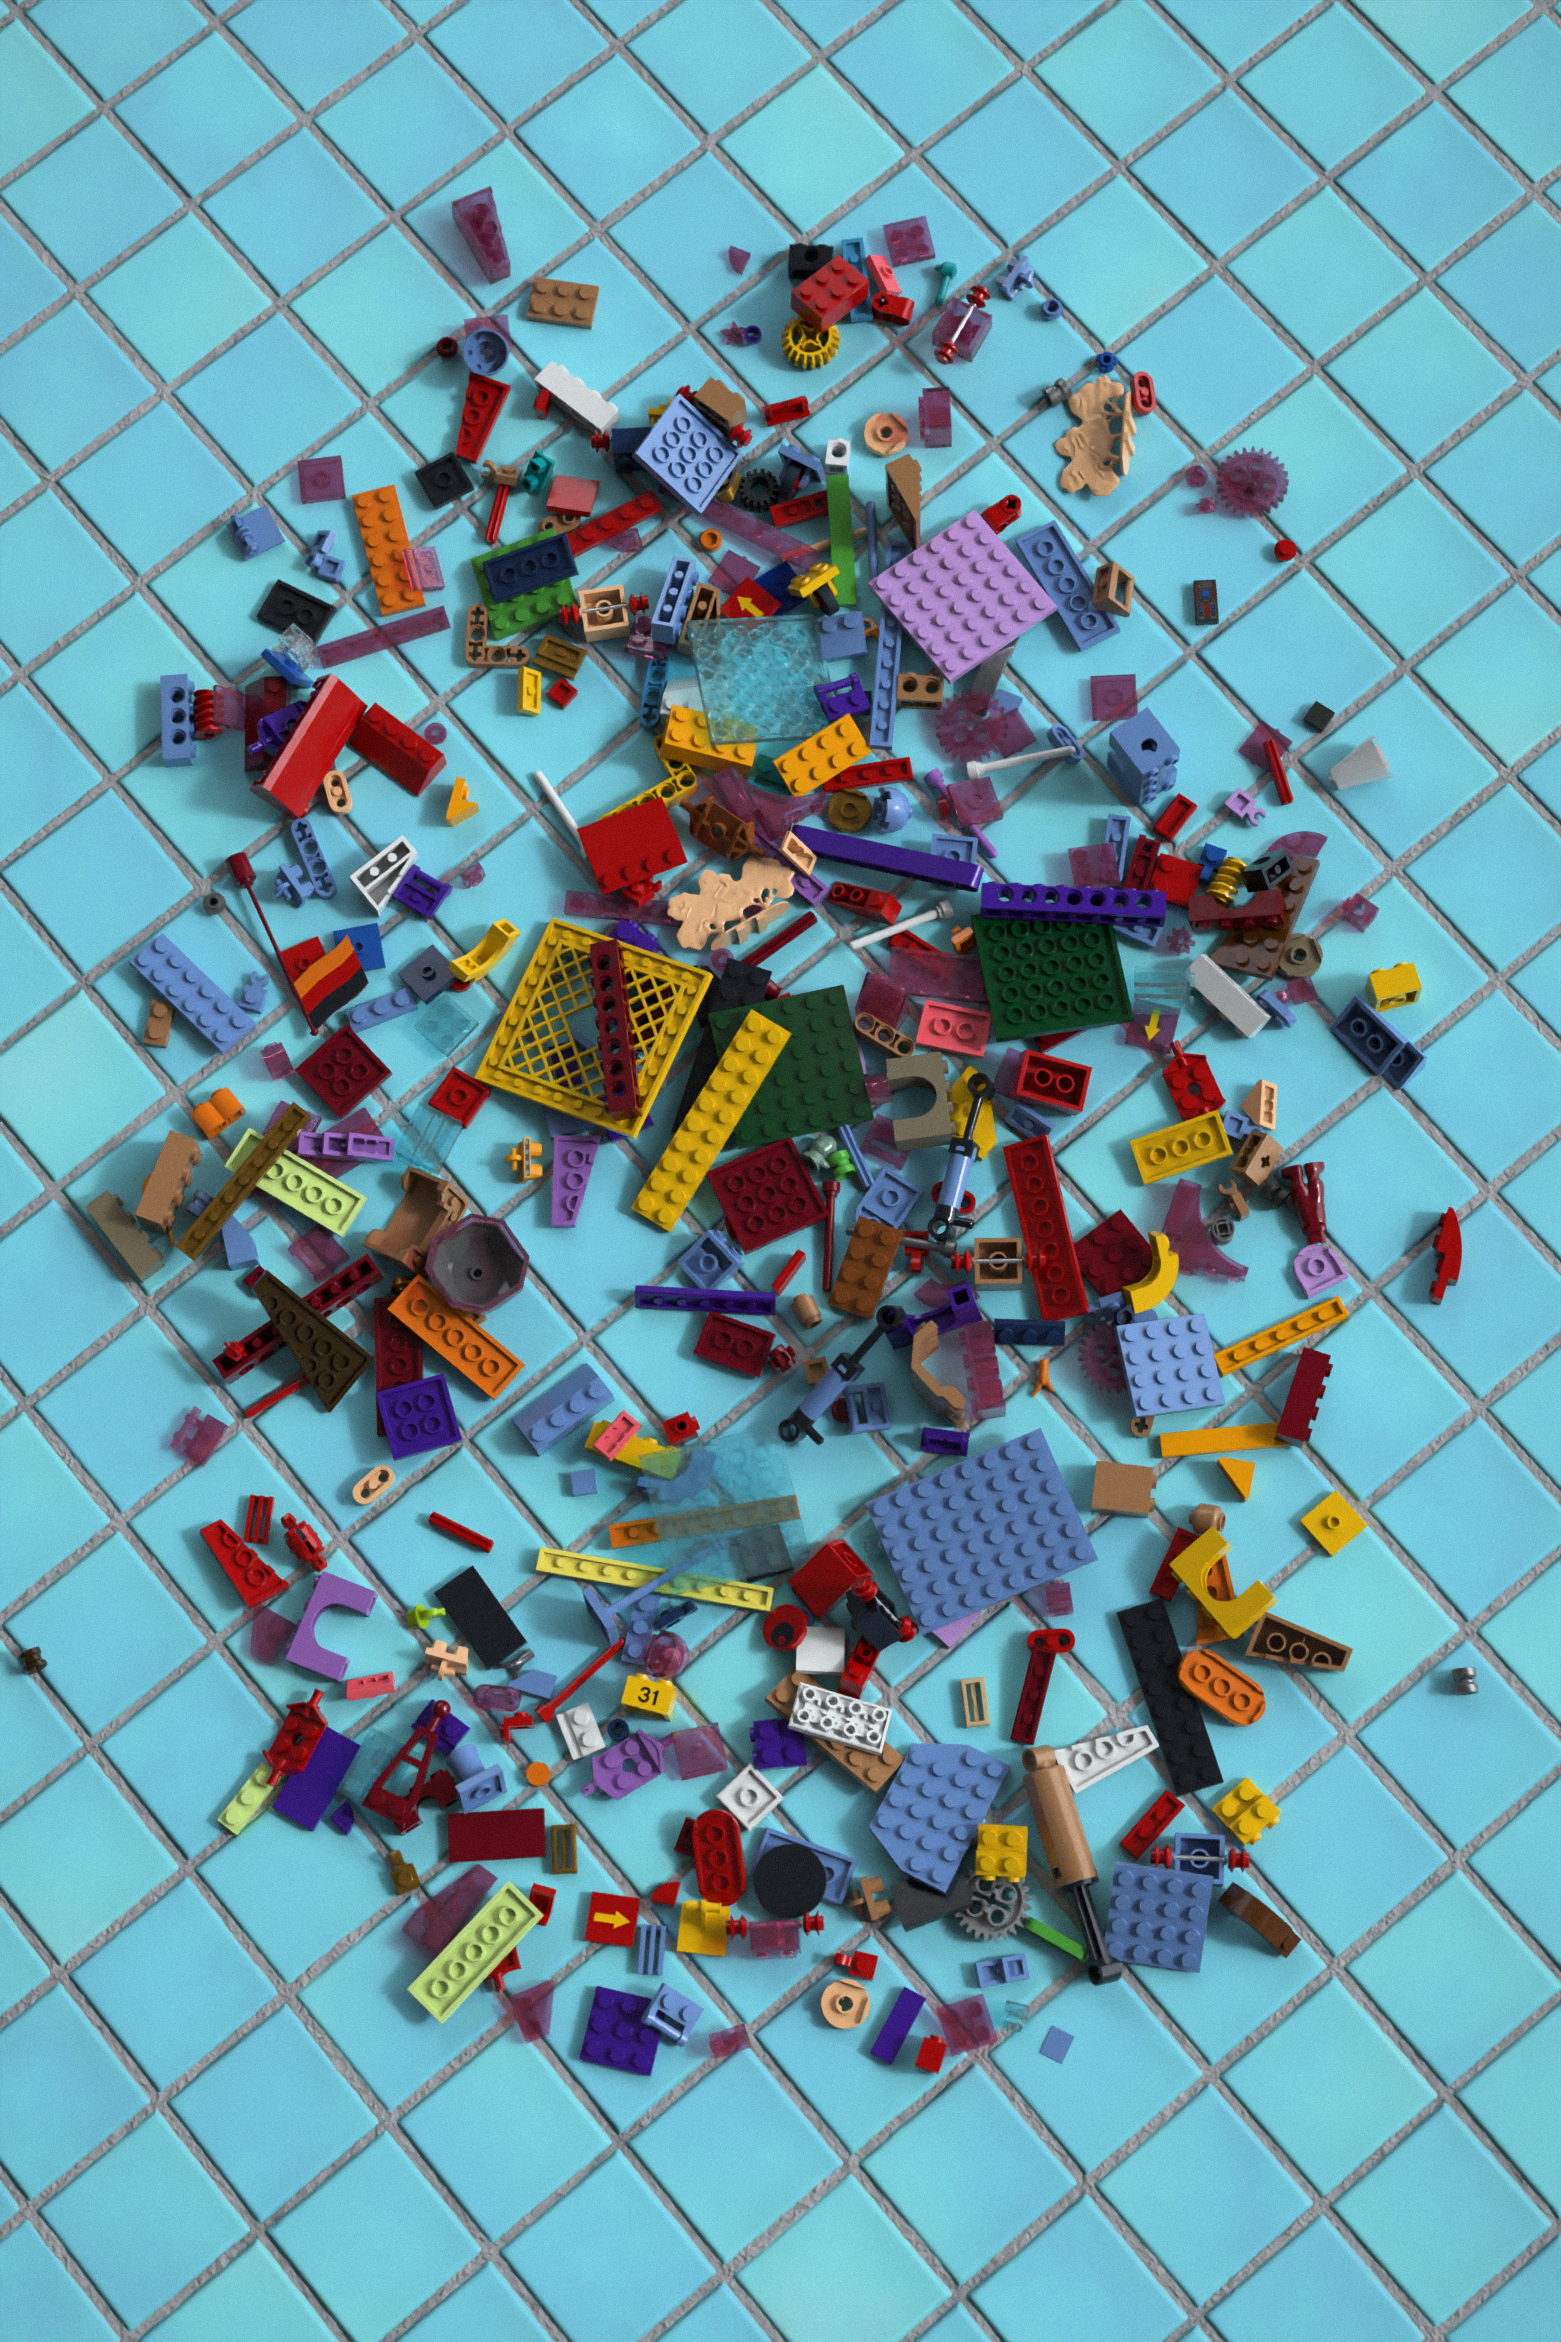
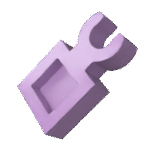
M1238 788L1224 803V807L1241 821L1247 816L1250 824L1254 827H1257L1259 824L1254 819L1255 815H1260L1262 818L1266 817V812L1263 809L1254 807L1257 801L1241 788Z

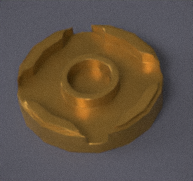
M848 788L837 794L835 793L827 805L829 823L842 833L852 834L864 829L872 816V806L867 796L857 789Z

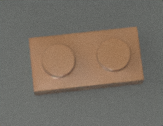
M152 999L143 1039L144 1045L167 1048L175 1009L167 1001Z

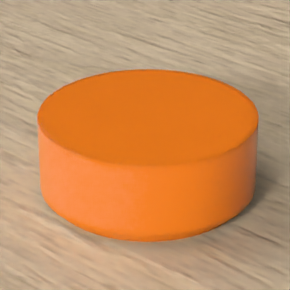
M707 529L700 535L701 548L709 553L718 551L722 546L721 534L715 529Z
M542 1762L532 1763L526 1771L527 1780L535 1787L546 1785L551 1777L550 1769Z

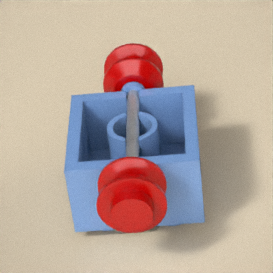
M1175 1833L1174 1852L1172 1853L1169 1845H1166L1165 1849H1159L1156 1844L1155 1849H1150V1864H1155V1867L1159 1864H1164L1165 1868L1168 1869L1172 1860V1863H1174L1173 1870L1213 1876L1212 1887H1222L1224 1885V1865H1227L1231 1873L1235 1868H1240L1242 1873H1244V1868H1249V1853H1245L1244 1848L1241 1853H1235L1234 1848H1231L1228 1852V1857L1224 1855L1225 1835Z

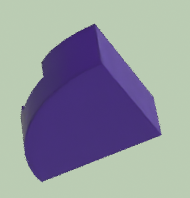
M347 1801L329 1818L346 1835L351 1832L354 1825V1812Z

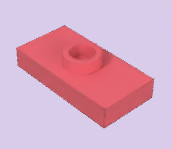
M869 255L865 258L880 292L898 296L902 291L885 257Z
M623 1410L592 1446L611 1462L642 1426Z
M393 1672L346 1681L348 1702L395 1692Z

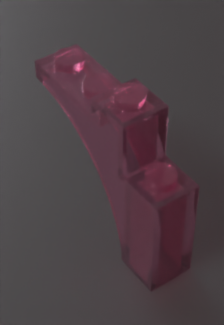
M734 766L715 773L713 776L712 786L726 810L746 823L751 821L755 823L758 820L770 842L776 839H784L786 832L791 831L792 823H800L805 817L812 814L818 815L826 809L828 797L824 791L806 796H784L770 793L747 781Z
M1179 1178L1161 1232L1167 1236L1170 1242H1182L1178 1254V1272L1186 1276H1192V1274L1197 1276L1201 1267L1204 1268L1206 1273L1212 1275L1219 1273L1225 1275L1226 1279L1230 1281L1245 1282L1249 1267L1241 1265L1225 1255L1214 1244L1205 1229L1200 1212L1202 1185Z

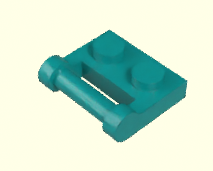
M759 753L751 774L746 781L744 790L748 792L755 791L780 800V803L787 805L792 795L772 763L774 758ZM757 779H760L771 784L785 788L784 792H782L771 787L756 783Z

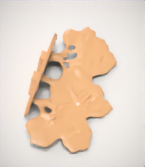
M1107 375L1098 377L1095 382L1086 383L1067 400L1071 413L1082 420V424L1080 427L1070 428L1066 432V437L1060 438L1053 444L1061 456L1064 455L1072 459L1067 467L1062 470L1060 486L1063 489L1066 488L1070 493L1082 489L1087 484L1094 496H1109L1111 490L1120 484L1118 476L1113 472V466L1120 462L1122 474L1127 476L1130 456L1135 455V446L1131 436L1136 435L1137 427L1133 420L1131 392L1128 391L1125 394L1123 410H1121L1116 401L1122 396L1124 386L1120 382H1110ZM1112 397L1114 402H1110L1108 399ZM1104 404H1109V405H1111V406H1112V411H1115V412H1114V413L1107 412V411L1104 409ZM1108 415H1111V416H1112L1111 419L1106 420V417H1107ZM1115 417L1123 418L1121 434H1112L1109 430L1110 422ZM1116 439H1121L1120 456L1110 453V449ZM1105 461H1111L1109 465H1104Z
M753 854L743 864L742 876L738 881H733L729 874L720 873L717 875L714 871L704 869L698 880L699 895L684 892L672 897L668 902L667 915L677 921H683L676 934L682 948L690 947L701 950L705 946L707 938L711 934H716L718 936L712 941L710 949L717 951L737 941L739 944L744 943L748 940L747 935L756 930L759 933L767 930V924L781 917L790 907V904L785 901L771 906L770 904L774 897L783 899L793 895L795 888L792 885L791 879L795 872L790 867H782L779 860L765 857L760 860ZM764 889H768L769 892L768 897L765 898L766 902H763L761 898ZM772 889L777 890L775 895L772 894ZM758 898L759 903L754 902L753 899ZM750 905L761 907L762 911L752 917L745 919L743 916V910ZM735 920L741 922L725 931V922ZM710 924H714L716 929L712 930L709 927Z

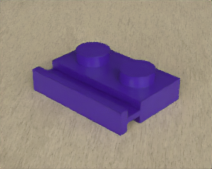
M432 1699L417 1717L418 1719L411 1725L415 1731L420 1726L426 1728L433 1715L432 1705L436 1702ZM450 1713L448 1717L441 1719L434 1732L439 1736L436 1747L449 1756L466 1736L470 1728Z

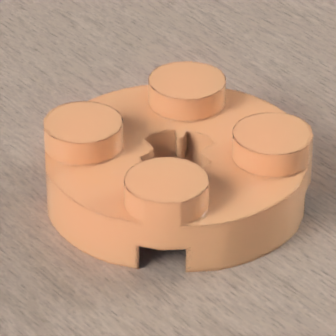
M882 412L873 415L865 425V444L871 452L880 455L882 458H888L899 453L908 441L905 421L894 413L890 415L883 414ZM889 430L891 432L890 437L883 438L881 432Z
M842 1979L825 1989L821 1998V2008L824 2017L831 2025L839 2029H851L858 2027L867 2018L870 2010V2000L868 1993L860 1983L851 1979ZM844 1997L850 1998L849 2002L853 2004L850 2010L847 2008L848 2011H842V2006L839 2005L840 1999L844 2001Z

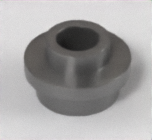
M212 892L205 896L203 907L207 913L217 915L225 909L226 901L220 893ZM212 900L218 901L215 906L210 905Z

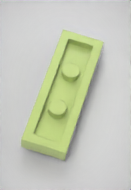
M262 1762L217 1819L234 1834H239L274 1789L266 1784L272 1769Z

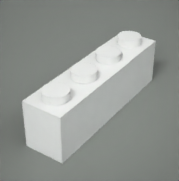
M551 360L534 379L537 390L540 392L541 389L550 391L554 403L594 433L595 430L599 435L604 434L605 430L610 432L620 421L619 410L615 404L610 401L607 403L602 399L599 392L595 389L590 390L587 388L582 379L570 375L569 371L562 364L557 365Z
M1200 954L1182 974L1187 979L1185 983L1192 990L1195 991L1197 989L1203 994L1201 998L1209 1006L1214 1005L1219 1009L1218 1014L1227 1022L1231 1021L1236 1026L1234 1028L1236 1032L1244 1038L1246 1036L1248 1038L1255 1037L1272 1018L1270 1014L1205 954Z

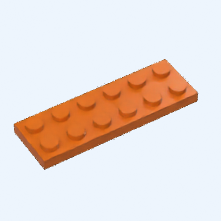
M395 485L351 495L382 616L387 617L425 607L426 604Z
M419 1274L387 1309L388 1312L493 1401L497 1399L525 1366L522 1361L464 1312L451 1308L444 1295Z

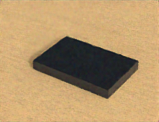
M278 579L256 617L315 647L337 609L335 606Z
M960 1866L945 1895L913 1878L890 1886L905 1932L974 1906Z

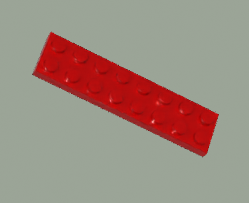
M1043 1134L1003 1147L1026 1251L1030 1249L1032 1254H1037L1038 1250L1041 1249V1254H1045L1046 1267L1041 1268V1272H1039L1038 1268H1032L1031 1270L1042 1320L1064 1321L1090 1313L1049 1136Z

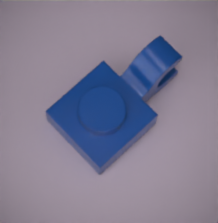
M1205 843L1198 865L1204 866L1199 883L1208 885L1212 872L1218 873L1219 868L1222 866L1227 850Z

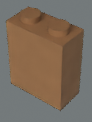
M1096 1461L1091 1512L1148 1518L1149 1512L1154 1510L1155 1498H1150L1151 1488L1156 1489L1157 1475L1153 1474V1467Z

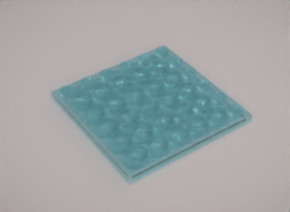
M816 614L687 621L686 630L711 745L805 740L829 725L814 693L815 685L831 683ZM834 692L827 693V699L835 697Z
M778 1424L639 1456L672 1596L802 1566L811 1559Z

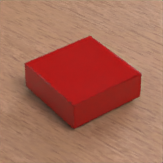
M560 678L546 694L548 698L562 709H565L578 695V690L563 678Z

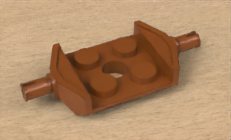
M713 795L698 805H693L685 798L681 800L679 807L690 813L688 830L691 836L732 863L749 853L760 860L764 858L766 851H763L754 843V822L746 823L715 803ZM715 826L722 830V837L716 834Z

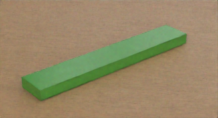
M849 475L826 476L831 564L836 565L840 572L832 578V583L838 592L835 598L839 607L857 606Z

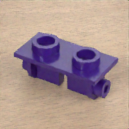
M923 1427L920 1450L967 1457L970 1433Z

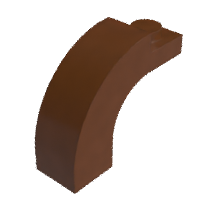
M1234 1882L1218 1899V1902L1231 1915L1251 1927L1285 1958L1290 1955L1302 1940L1292 1931L1293 1928L1274 1911Z

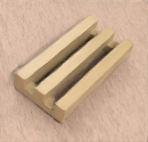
M984 1677L960 1680L966 1729L990 1726ZM975 1683H980L984 1720L982 1721L979 1719ZM965 1684H970L974 1722H970Z

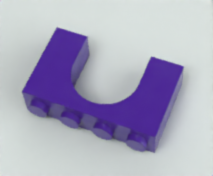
M969 1282L946 1290L949 1301L940 1308L923 1314H906V1322L902 1327L890 1329L889 1331L886 1330L885 1334L893 1349L897 1350L912 1345L914 1335L916 1334L914 1331L923 1322L927 1324L932 1320L938 1326V1336L982 1321L983 1318ZM890 1311L888 1314V1320L890 1323H893L895 1316L894 1313Z

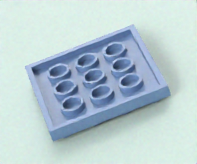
M678 394L633 453L632 457L691 512L699 516L744 453L733 443L729 442V439L682 395Z
M1205 1314L1114 1327L1134 1419L1225 1405Z
M1115 1861L1104 1938L1109 1955L1119 1961L1200 1973L1213 1876Z

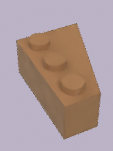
M698 582L676 651L719 665L721 659L720 589Z

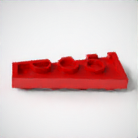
M470 371L469 384L465 396V407L462 413V424L455 453L457 458L477 465L511 391L510 385Z
M221 1519L200 1529L199 1534L248 1610L289 1588L290 1584L284 1579L282 1580L269 1564L266 1565L252 1548L249 1549L242 1542V1539Z

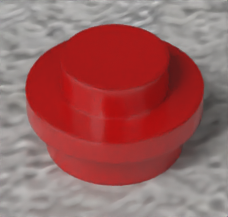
M1287 539L1278 541L1274 547L1275 556L1284 562L1292 560L1297 552L1296 545Z

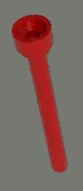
M619 1637L618 1643L609 1646L549 1703L540 1704L534 1709L535 1713L548 1724L554 1718L555 1710L625 1645V1638Z

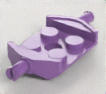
M638 1729L632 1736L601 1755L594 1756L592 1758L594 1779L592 1780L593 1782L580 1788L582 1794L586 1797L598 1789V1791L602 1790L618 1801L665 1772L664 1748L677 1742L671 1732L669 1735L656 1741ZM628 1759L636 1763L634 1771L630 1773L622 1769L623 1762Z

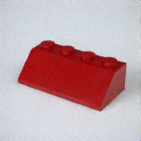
M376 702L360 719L349 743L350 746L417 797L420 796L447 764L442 752Z

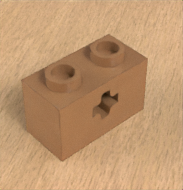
M1252 1130L1229 1169L1245 1184L1262 1187L1284 1148L1268 1133Z

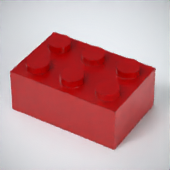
M838 254L791 291L790 308L822 334L868 298L869 280Z
M1026 1049L1019 1054L1009 1098L1076 1116L1083 1111L1092 1067Z

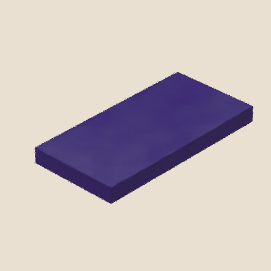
M327 1726L304 1771L299 1774L290 1775L272 1808L314 1831L363 1747Z

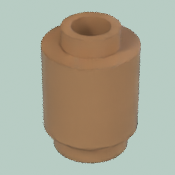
M802 1293L793 1298L794 1302L791 1304V1307L801 1326L808 1330L822 1322V1314L812 1295Z

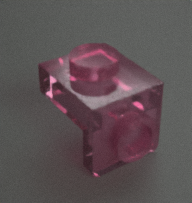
M739 2024L726 2030L709 2034L710 2049L714 2053L715 2058L727 2057L751 2048L745 2024Z

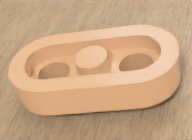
M337 770L330 771L323 780L329 805L335 814H347L353 806L347 780L342 772ZM334 782H340L337 787L332 786ZM340 802H345L343 807H338Z
M386 1465L376 1466L354 1486L353 1497L356 1502L367 1506L376 1501L394 1484V1472ZM381 1475H387L385 1482L379 1481ZM368 1490L370 1492L369 1496L363 1498L362 1492Z

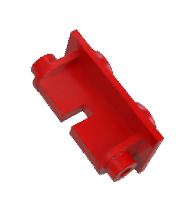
M805 396L762 407L768 427L811 416L808 400Z

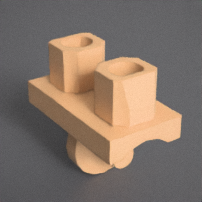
M435 1640L431 1648H426L425 1664L432 1666L431 1671L438 1673V1680L444 1681L446 1675L454 1677L455 1673L467 1675L468 1648L456 1646L454 1654L446 1652L447 1644L440 1640Z

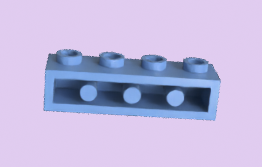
M673 557L651 622L652 641L674 644L676 637L681 635L683 626L681 622L682 619L687 618V604L692 602L693 586H697L699 581L695 560Z

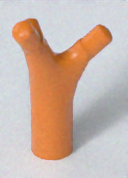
M1039 1360V1376L1036 1386L1031 1393L1032 1396H1035L1043 1385L1047 1386L1050 1392L1055 1390L1049 1380V1360Z

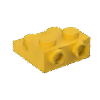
M1248 1777L1211 1809L1243 1846L1248 1843L1251 1846L1262 1837L1260 1832L1266 1826L1270 1830L1280 1821L1278 1816L1281 1813Z
M979 1823L975 1875H981V1880H996V1876H1004L1005 1881L1020 1882V1878L1026 1876L1028 1826Z

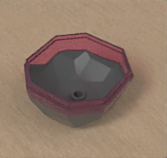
M471 1213L432 1237L425 1271L451 1308L470 1314L486 1315L499 1309L522 1291L530 1256L504 1219ZM475 1272L482 1273L480 1277H475L473 1274Z

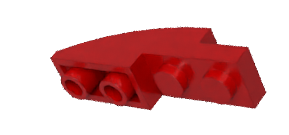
M1448 1207L1446 1214L1441 1213L1438 1226L1442 1227L1440 1235H1435L1432 1248L1436 1249L1434 1256L1443 1259H1438L1435 1273H1439L1437 1282L1432 1281L1429 1294L1433 1295L1431 1303L1438 1305L1442 1302L1446 1285H1456L1461 1268V1232L1457 1216L1452 1207Z

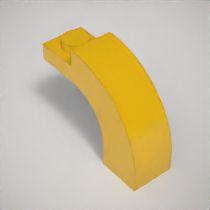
M505 918L492 923L482 941L468 954L451 961L448 969L454 973L456 978L463 982L470 981L472 984L477 982L506 956L521 932Z
M1157 1230L1147 1232L1153 1256L1150 1272L1140 1282L1122 1287L1126 1305L1133 1307L1134 1314L1149 1310L1164 1300L1172 1290L1177 1278L1179 1268L1178 1254L1168 1250L1170 1243L1167 1236Z

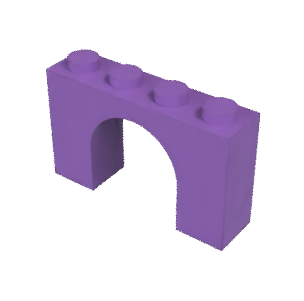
M323 1571L321 1576L318 1575L314 1581L313 1589L315 1591L312 1598H308L303 1608L305 1614L303 1619H299L294 1629L296 1635L293 1642L288 1643L284 1655H286V1660L293 1665L342 1683L351 1661L347 1657L319 1646L315 1638L316 1622L325 1611L335 1607L347 1608L370 1617L378 1594L371 1589Z

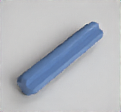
M845 1124L842 1127H838L837 1132L850 1156L864 1189L871 1187L874 1183L873 1177L849 1125Z

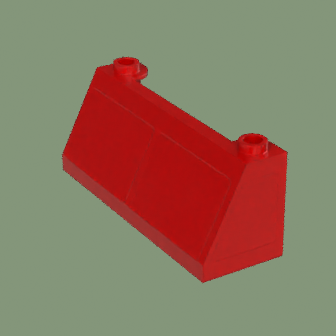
M332 673L318 677L312 685L315 691L310 693V700L268 768L261 773L262 776L259 781L254 780L249 788V791L292 820L300 819V817L303 818L310 808L308 806L309 802L368 707Z

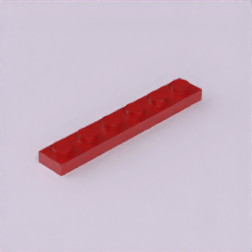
M653 490L645 492L567 534L574 558L663 511Z

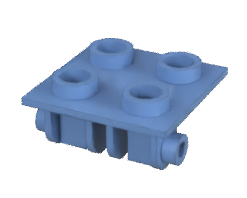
M266 505L244 516H239L238 513L233 514L231 522L226 524L245 561L285 542Z

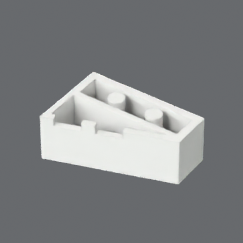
M402 835L349 877L350 883L378 917L389 903L392 894L410 867L417 860V851Z

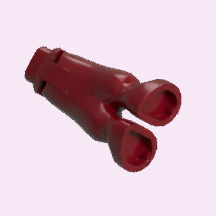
M1324 1162L1304 1164L1307 1184L1303 1181V1171L1300 1164L1281 1169V1176L1284 1179L1291 1180L1289 1187L1290 1195L1297 1211L1303 1235H1306L1308 1245L1326 1242L1325 1232L1327 1227L1324 1206V1184L1319 1179V1174L1325 1169Z

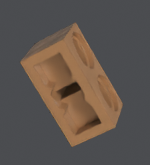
M913 672L898 674L897 707L942 710L944 677L933 673L926 676L917 675ZM908 686L914 688L912 692H906L903 689ZM935 688L937 692L930 694L926 690Z

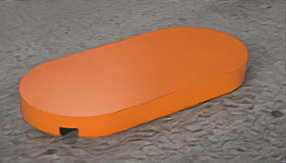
M1194 1650L1183 1657L1178 1666V1680L1188 1694L1235 1726H1249L1262 1717L1266 1708V1701L1262 1688L1255 1681L1210 1650Z

